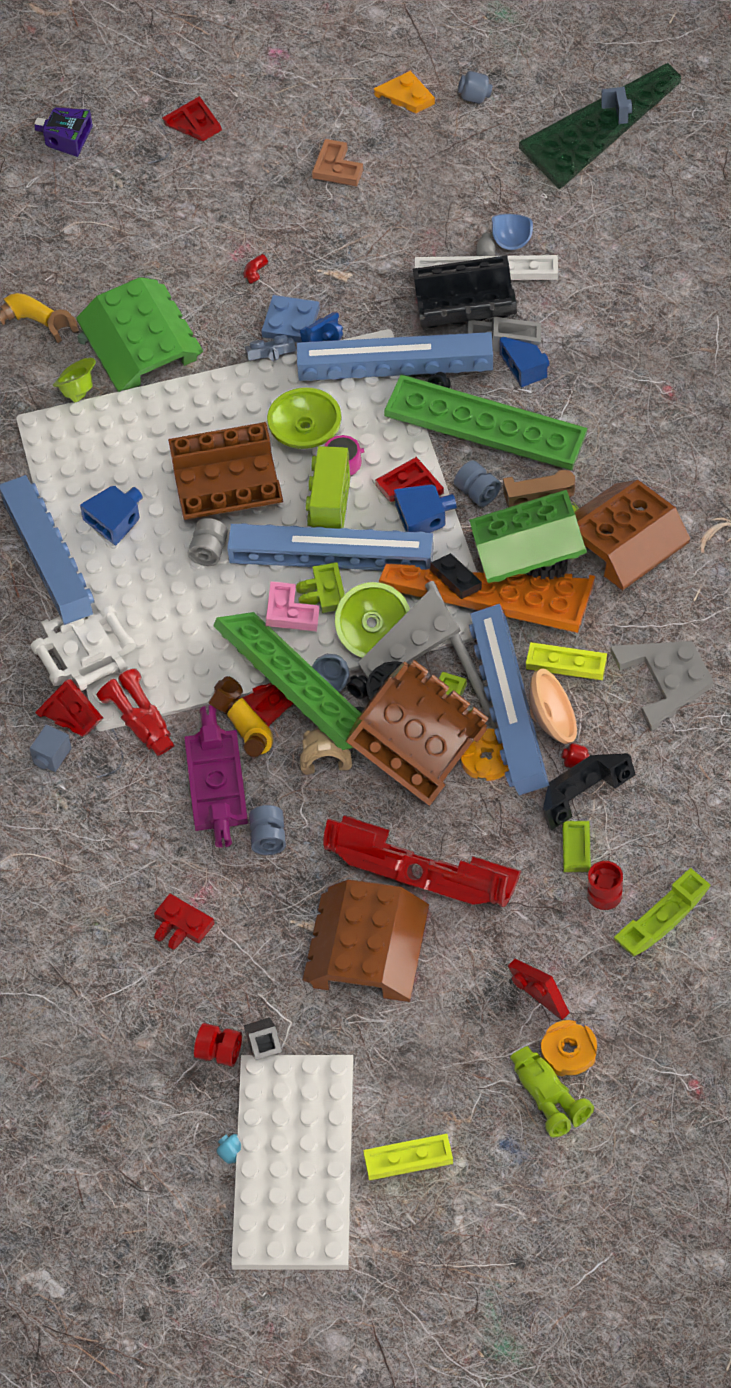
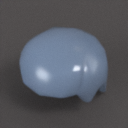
M327 653L318 657L312 665L339 693L347 685L350 675L349 667L341 656Z

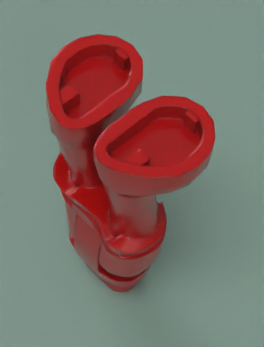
M137 668L127 670L119 675L118 682L116 679H111L102 686L96 696L102 703L113 702L123 714L121 719L125 722V725L133 731L140 741L146 744L148 749H153L157 756H161L174 747V743L169 738L171 733L167 730L166 722L157 707L149 702L139 684L142 677ZM121 687L128 691L139 708L132 707Z

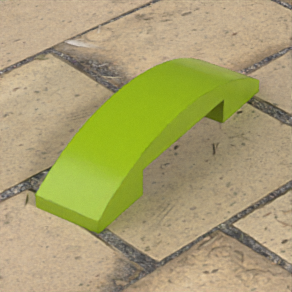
M692 868L688 869L672 884V890L638 921L632 920L614 936V940L633 957L642 953L670 932L701 900L711 884Z

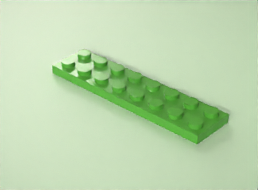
M400 375L384 410V416L568 470H572L588 429L405 375Z
M250 612L216 617L213 626L221 633L222 637L235 646L237 651L244 655L256 669L269 679L271 684L275 685L288 700L292 701L305 716L312 720L320 731L324 732L338 748L342 750L353 748L346 742V739L361 713L275 631L266 626V623L256 613Z

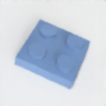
M273 295L262 328V337L273 339L277 336L287 335L288 338L292 337L294 342L301 343L300 330L315 323L320 309L319 302Z

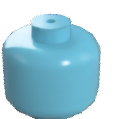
M226 1134L218 1141L220 1146L216 1152L226 1163L231 1164L236 1162L237 1153L241 1150V1143L237 1134H232L230 1137Z

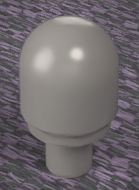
M483 233L482 238L478 241L476 247L477 256H495V243L491 239L490 233Z

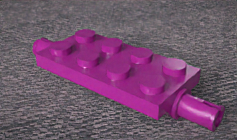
M209 705V715L206 713V706L199 709L202 725L200 731L192 736H184L195 831L214 829L215 846L223 848L222 838H224L225 847H229L232 844L230 826L248 824L237 730L225 731L217 725L216 708Z

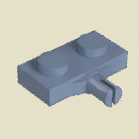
M287 335L274 337V341L264 343V340L252 341L250 346H245V352L249 361L260 358H269L274 361V358L277 360L281 354L296 351L295 342L292 337L288 338Z

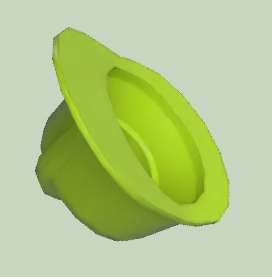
M91 357L84 358L71 364L62 372L57 381L52 384L53 387H58L64 397L71 398L74 403L79 402L85 397L86 392L93 387L90 371L96 363L95 359Z

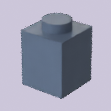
M45 725L30 747L34 764L41 769L47 768L56 772L72 749L69 734Z

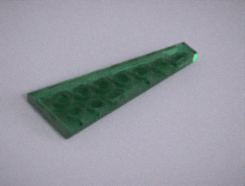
M666 63L623 86L625 87L627 99H631L632 113L628 114V123L619 124L616 108L603 109L600 98L520 141L519 149L560 189L681 83V75L669 63Z

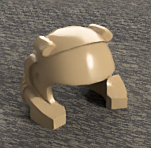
M318 728L312 731L307 730L304 733L302 740L303 752L300 756L303 774H314L315 767L312 762L323 756H333L340 759L338 762L339 770H349L352 767L349 749L342 750L338 748Z

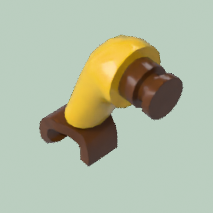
M230 676L219 680L214 687L215 694L208 703L227 714L235 729L244 740V750L249 756L257 757L267 753L273 744L271 729L243 698L238 700L243 693L239 682Z

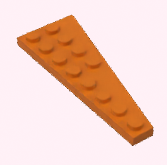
M385 564L379 583L387 584L400 593L423 597L428 592L425 584L434 581L444 603L475 610H482L500 604L506 617L578 633L596 576L589 575V578H572V574L566 573L564 577H554V579L545 577V579H541V576L534 578L532 575L517 574L507 577L500 582L488 583L483 570V573L472 572L482 582V589L460 599L430 569H421L420 567H415V565Z

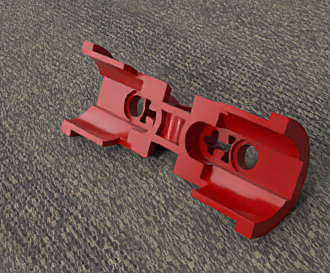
M343 815L341 822L327 819L323 838L324 849L338 854L348 865L472 905L491 902L492 904L496 905L498 903L499 906L505 907L514 893L521 874V870L472 856L470 863L460 860L459 866L441 860L435 861L414 854L413 851L386 843L390 832L389 829L347 815ZM414 864L420 865L423 870L420 878L415 877L412 873Z

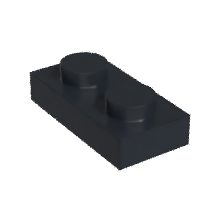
M451 553L430 563V571L460 599L482 589V582Z

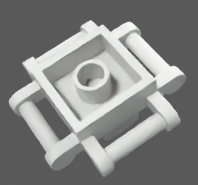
M112 606L103 608L97 615L93 613V615L85 617L86 620L82 618L64 625L60 616L50 621L46 619L40 622L47 638L34 640L30 647L34 654L39 655L50 674L49 679L54 686L62 685L66 680L71 679L83 691L87 689L89 684L117 671L121 673L127 670L122 656L132 652L136 648V643L133 638L128 637ZM106 623L110 625L120 644L116 646L112 644L102 625ZM60 627L61 631L55 633L54 630ZM48 650H53L64 669L63 671L58 669Z

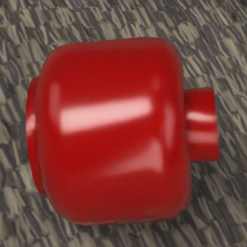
M576 743L569 744L567 749L564 748L561 753V758L564 759V766L567 768H572L589 757L588 749Z

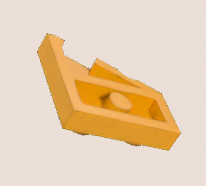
M411 70L374 88L375 97H387L391 99L392 104L405 107L413 113H418L435 104V97Z

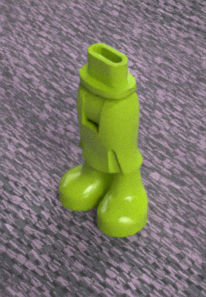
M529 1046L521 1048L510 1056V1059L515 1064L514 1071L518 1074L520 1082L534 1098L538 1109L544 1113L547 1119L545 1129L550 1137H560L567 1134L571 1129V1123L574 1127H579L591 1116L594 1111V1105L586 1098L575 1100L569 1094V1088L561 1083L549 1063L541 1058L537 1052L533 1053ZM560 1103L566 1115L560 1112L555 1105Z

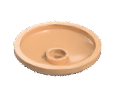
M546 669L535 671L530 681L529 690L532 719L556 741L563 744L573 742L577 735V725L567 694L551 672Z

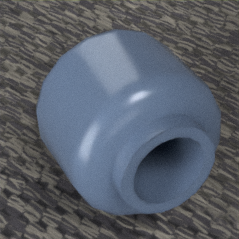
M468 71L466 75H462L460 78L458 93H461V98L465 101L481 104L485 97L490 98L493 85L489 84V78L486 74Z

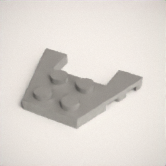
M692 641L615 645L611 647V655L619 670L645 662L664 697L663 700L642 707V714L651 731L658 728L659 724L666 718L670 719L673 717L677 710L685 704L689 705L713 687L714 681Z

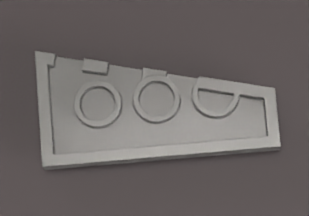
M432 587L358 664L368 678L372 671L381 664L391 661H405L409 664L461 630Z

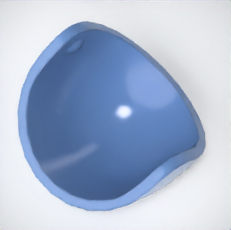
M499 214L492 217V235L496 243L502 248L516 250L522 248L530 240L533 232V222L529 217L518 214Z

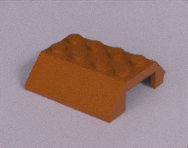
M416 660L409 664L404 661L386 679L358 716L346 742L430 806L445 787L444 779L473 741L478 742L487 731L485 723L488 717L476 707L468 711L467 708L470 703L454 690L447 695L446 692L449 686L433 674L427 679L425 676L428 670Z
M347 879L328 887V892L321 894L318 908L321 914H318L313 930V935L316 937L311 939L307 957L311 961L306 962L303 981L311 983L315 989L329 990V980L380 987L383 990L384 999L411 1002L429 904L399 886Z

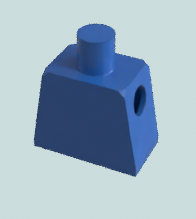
M434 485L394 490L395 506L405 532L421 531L431 533L443 528L446 525L445 512L457 509L454 495L439 497Z
M110 486L80 504L83 521L116 546L138 522L140 515L137 503L143 499V496L136 487H132L129 491L123 493L116 486Z

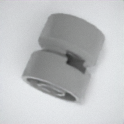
M203 518L199 520L189 545V558L203 566L218 564L222 554V547L228 534L227 527L215 519Z

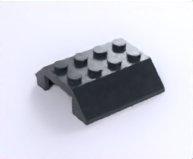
M507 255L413 268L421 327L435 328L442 324L450 323L456 325L464 321H483L492 317L506 318L517 314L514 288L512 289Z

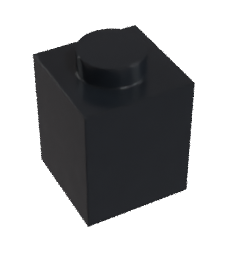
M270 1017L243 1025L250 1051L255 1060L282 1052L276 1026Z

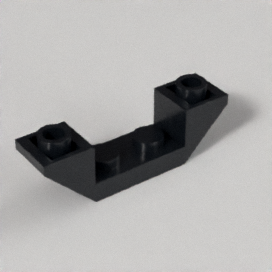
M628 753L590 755L550 781L543 805L548 828L552 831L572 818L568 801L600 780H604L615 789L634 777L636 774L631 755Z

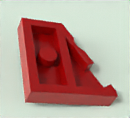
M200 96L162 117L166 126L200 141H205L222 131L220 123Z
M71 679L66 680L35 712L37 716L50 718L55 721V724L63 728L68 727L72 732L81 736L88 735L103 719V716Z
M514 959L508 965L513 976L512 981L518 988L527 992L561 1020L570 1013L551 975L518 959Z

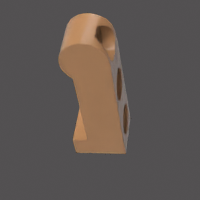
M560 470L555 475L514 482L513 477L503 478V494L508 508L567 490L569 498L575 493V475L568 470Z

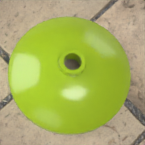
M307 387L292 389L280 395L271 404L267 415L268 427L273 437L280 443L297 449L314 448L325 444L336 435L342 420L340 406L330 394L316 388Z
M367 582L357 585L342 597L336 608L334 623L337 636L349 652L363 658L410 610V607L402 594L387 584ZM367 619H374L376 622L375 627H369Z

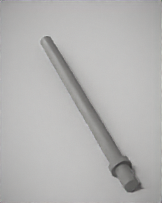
M430 581L426 583L425 587L427 591H429L433 587V589L445 605L435 582ZM457 633L450 640L483 707V714L488 717L492 729L499 728L498 723L493 722L489 708L493 707L491 701H488L484 685L459 633Z

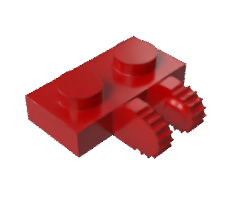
M169 893L154 912L155 919L162 922L156 930L154 938L161 942L174 929L176 931L168 941L169 948L175 950L186 937L199 944L215 924L214 918Z

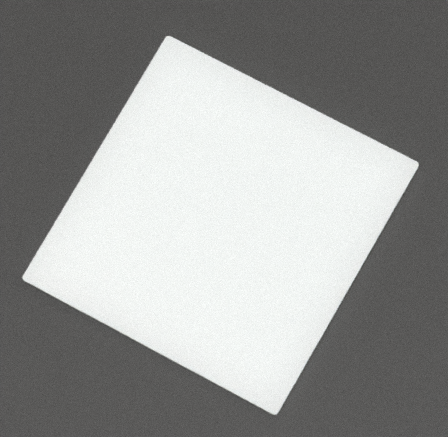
M386 329L343 340L393 338L394 335L391 330ZM296 350L281 354L277 360L274 358V361L269 358H261L17 416V424L32 482L36 484L40 495L38 498H43L47 508L46 513H51L55 523L53 528L58 527L63 539L61 543L66 542L70 552L69 558L73 557L78 567L77 574L82 573L86 583L85 589L90 588L95 602L91 604L94 615H97L107 606H112L115 609L116 617L128 637L133 638L136 643V648L132 652L122 656L127 670L137 668L142 677L139 684L149 702L157 707L161 716L210 705L208 702L215 694V685L226 676L234 678L242 686L243 693L240 697L253 693L252 688L270 683L269 679L256 669L244 655L240 654L235 646L222 637L221 633L213 626L216 617L254 612L266 623L270 582L297 584L299 581L314 579L312 567L229 563L228 541L231 524L246 523L249 525L271 524L274 526L309 527L307 526L308 511H306V498L311 495V491H309V477L314 474V471L311 469L312 456H317L318 447L308 449L292 448L280 443L273 437L268 427L267 415L271 404L276 398L296 388L307 387L325 391L337 401L341 409V425L335 436H351L358 441L360 448H364L365 453H361V467L355 474L350 476L344 528L405 532L395 506V501L389 502L376 487L375 479L416 456L444 487V494L439 497L450 495L427 429L384 416V410L400 375L299 381ZM266 422L283 503L184 520L168 439ZM110 486H116L123 493H126L132 487H136L143 496V499L137 503L140 518L116 546L83 521L80 504ZM455 509L446 511V525L431 532L433 533L434 545L432 562L451 553L471 572H477ZM203 518L218 520L228 529L220 560L214 566L197 564L188 556V549L196 524ZM339 568L344 593L346 594L353 587L363 583L379 582L383 570ZM296 589L294 603H299L298 599L302 594L297 593ZM401 593L410 609L422 598ZM320 602L316 604L319 606L317 631L269 626L310 666L314 664L318 657L328 653L341 656L347 662L349 671L360 669L358 662L362 658L349 652L337 636L334 623L336 611L322 613ZM445 603L449 613L461 630L459 635L463 643L477 640L472 638L469 625L473 624L470 613L479 610ZM372 618L367 619V625L375 627V620ZM108 623L102 625L114 646L120 644ZM449 638L430 651L450 647L453 644ZM117 671L87 685L88 700L103 716V719L96 725L98 731L125 726V722L121 719L123 714L113 702L102 703L96 696L100 688L111 679H116L118 682V677L123 672L119 673ZM121 687L132 707L139 708L128 691Z

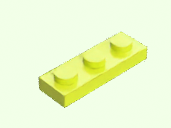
M530 642L526 669L535 671L546 669L555 674L603 680L607 653Z
M448 1134L363 1150L369 1181L453 1164Z

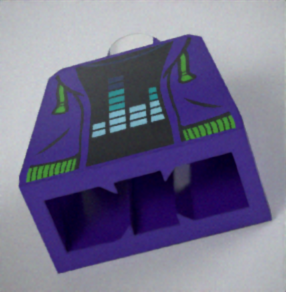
M56 107L52 110L49 119L38 117L35 121V131L43 132L45 144L48 147L75 157L79 156L93 127L91 112L87 109Z

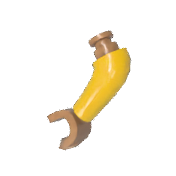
M10 294L3 299L5 303L0 306V323L2 325L6 324L5 320L7 319L10 321L13 318L17 320L29 318L49 327L57 343L62 341L58 333L59 329L70 327L74 333L79 331L76 319L67 310L59 309L54 311L26 294Z

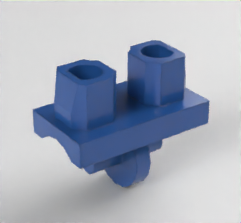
M332 312L324 318L318 319L310 326L301 329L300 336L302 342L340 340L343 336V327L338 324L339 313Z

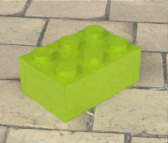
M318 446L317 456H312L311 469L314 471V474L309 477V491H311V495L306 498V511H308L307 526L312 528L341 529L344 528L350 486L348 448Z

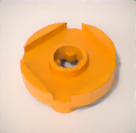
M488 728L478 742L473 741L461 757L463 770L472 778L478 779L480 777L486 778V781H493L503 777L505 772L509 771L508 765H504L500 750L504 749L503 743L499 744L495 729ZM484 752L492 753L491 759L481 758Z
M563 1020L554 1023L547 1029L541 1042V1055L549 1063L557 1076L583 1073L595 1063L597 1039L589 1027L576 1024V1021ZM565 1043L577 1047L574 1049V1052L568 1053L563 1051Z

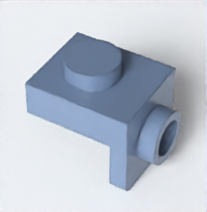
M625 87L602 89V108H616L618 123H628V114L632 113L631 99L626 97Z

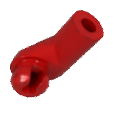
M264 254L259 255L245 265L243 276L247 278L250 284L260 279L256 271L268 264V259Z

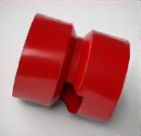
M597 862L591 866L588 872L587 898L590 904L597 909L610 910L615 908L622 900L623 872L614 862Z
M202 1023L194 1045V1057L205 1061H212L215 1058L217 1064L234 1067L241 1050L242 1032L228 1028L221 1031L219 1026Z

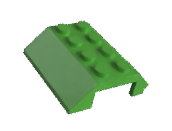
M139 277L97 295L76 317L79 326L117 392L140 386V375L181 357L182 364L186 366L197 361V356L203 352L197 339L192 337L193 332L186 320L181 319L183 315L176 303L170 300L172 297L164 284H159L155 279Z

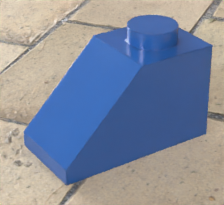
M507 337L500 338V355L521 388L547 378V367L550 366L549 359L545 353H541L537 345Z

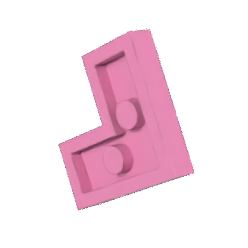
M270 582L266 626L317 631L319 606L294 603L296 584Z

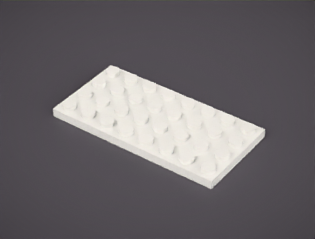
M241 1055L237 1134L241 1143V1150L236 1156L232 1270H349L353 1055H271L255 1060L253 1055Z

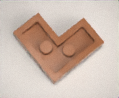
M325 139L312 171L313 179L358 186L363 172V163L344 160L348 150L346 142Z

